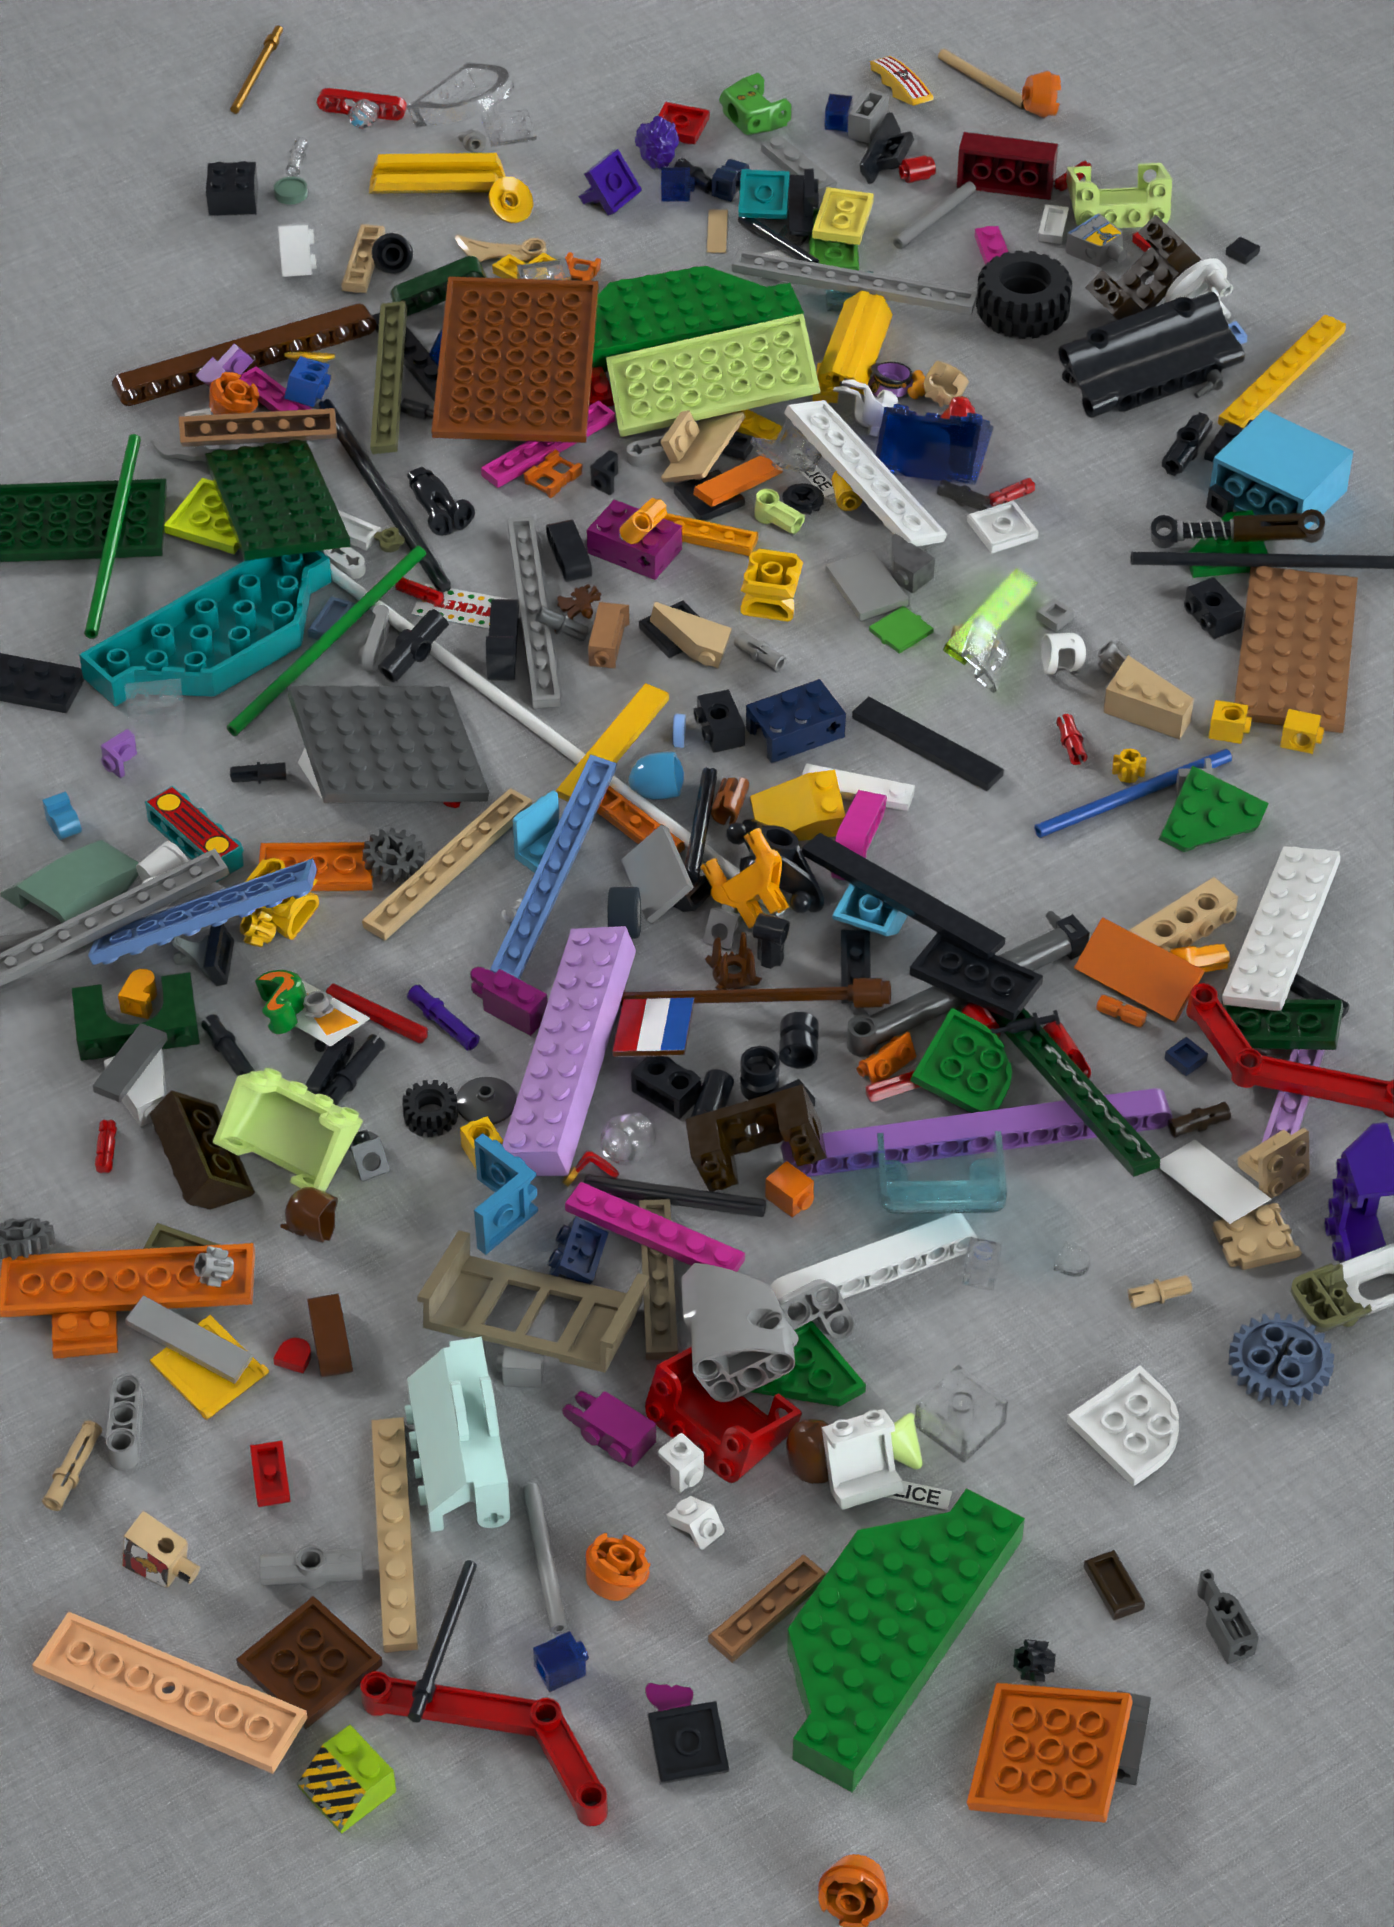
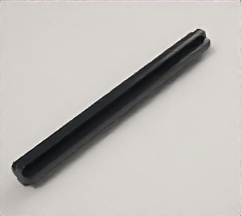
M704 768L700 780L685 862L689 878L693 880L699 878L701 871L700 866L702 865L717 781V770L715 768Z
M590 1174L586 1175L584 1179L585 1184L615 1197L635 1200L670 1199L671 1205L763 1217L766 1211V1200L761 1198Z

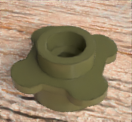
M395 527L384 529L382 532H376L374 535V539L379 541L380 549L384 552H395L405 543V538L399 535V529Z

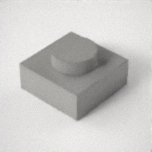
M1054 598L1037 610L1036 619L1057 632L1074 619L1075 611Z

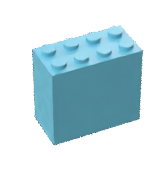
M1264 409L1214 457L1210 487L1218 484L1234 495L1233 509L1236 511L1253 510L1254 515L1303 513L1306 510L1314 509L1324 514L1347 491L1354 451ZM1314 522L1305 524V527L1309 529Z

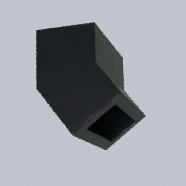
M705 875L699 876L697 880L690 879L694 888L673 907L682 912L695 911L711 895L712 887Z

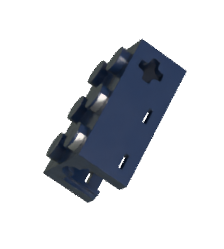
M820 679L746 705V729L750 735H757V729H762L763 736L767 740V758L771 764L845 737L846 713Z

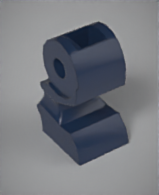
M728 159L725 165L717 168L716 172L712 175V196L731 202L736 193V186L740 187L741 171L742 169L750 170L749 164Z

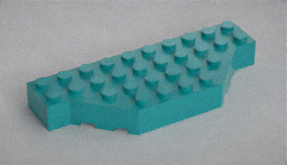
M321 551L243 561L79 654L83 679L115 707L137 694L215 697L302 646L310 596L315 591L332 582L330 558Z

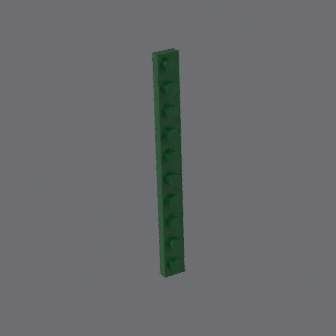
M1023 1008L1014 1021L1032 1016ZM989 1011L999 1024V1028L1007 1026L1008 1022H1012ZM1041 1026V1031L1039 1032L1036 1031V1028L1013 1034L1008 1033V1031L1004 1032L1132 1177L1160 1168L1161 1158Z

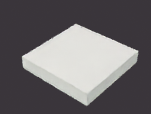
M1014 500L967 515L968 524L991 554L1038 539V530Z

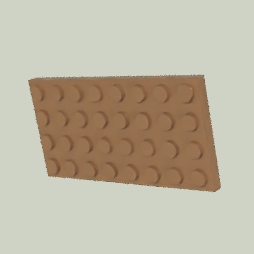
M1267 566L1251 567L1234 703L1248 705L1247 717H1252L1251 722L1284 726L1288 709L1321 715L1320 727H1323L1324 731L1343 733L1358 583L1357 577Z

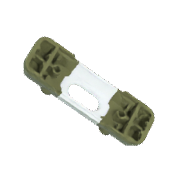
M1394 1243L1337 1265L1332 1263L1299 1275L1293 1280L1291 1285L1292 1296L1309 1323L1316 1326L1315 1331L1322 1333L1341 1325L1351 1327L1356 1324L1359 1318L1394 1305V1293L1377 1300H1368L1361 1295L1358 1289L1359 1285L1363 1282L1384 1274H1394Z

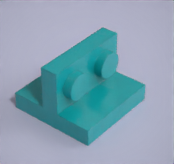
M742 169L738 216L746 218L787 219L790 171Z

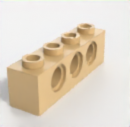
M1213 877L1134 926L1129 931L1168 952L1173 948L1191 946L1200 938L1209 936L1214 929L1234 919L1237 913L1238 896Z

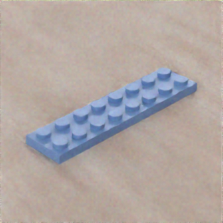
M312 858L140 918L95 940L88 956L93 965L101 962L107 965L119 959V956L127 953L130 955L139 954L150 945H165L176 936L182 934L184 936L194 935L202 927L208 925L212 927L220 926L227 922L228 918L237 915L240 918L252 914L255 909L266 906V908L275 907L283 899L292 896L295 899L301 898L312 890L317 872L316 864Z

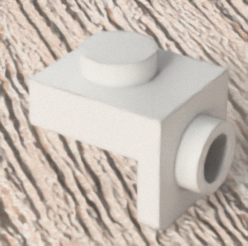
M678 1434L658 1450V1456L670 1466L671 1486L679 1494L687 1487L695 1486L704 1475V1452L684 1434Z
M692 1496L681 1500L666 1515L670 1525L690 1533L696 1547L701 1550L705 1549L725 1531L714 1505Z

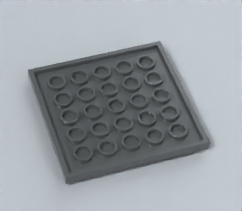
M289 686L288 698L324 803L488 801L490 792L449 687Z

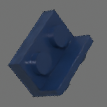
M577 1216L568 1226L563 1224L556 1236V1241L559 1242L558 1248L552 1252L547 1265L551 1267L549 1275L558 1276L563 1274L575 1281L591 1284L594 1280L609 1232Z

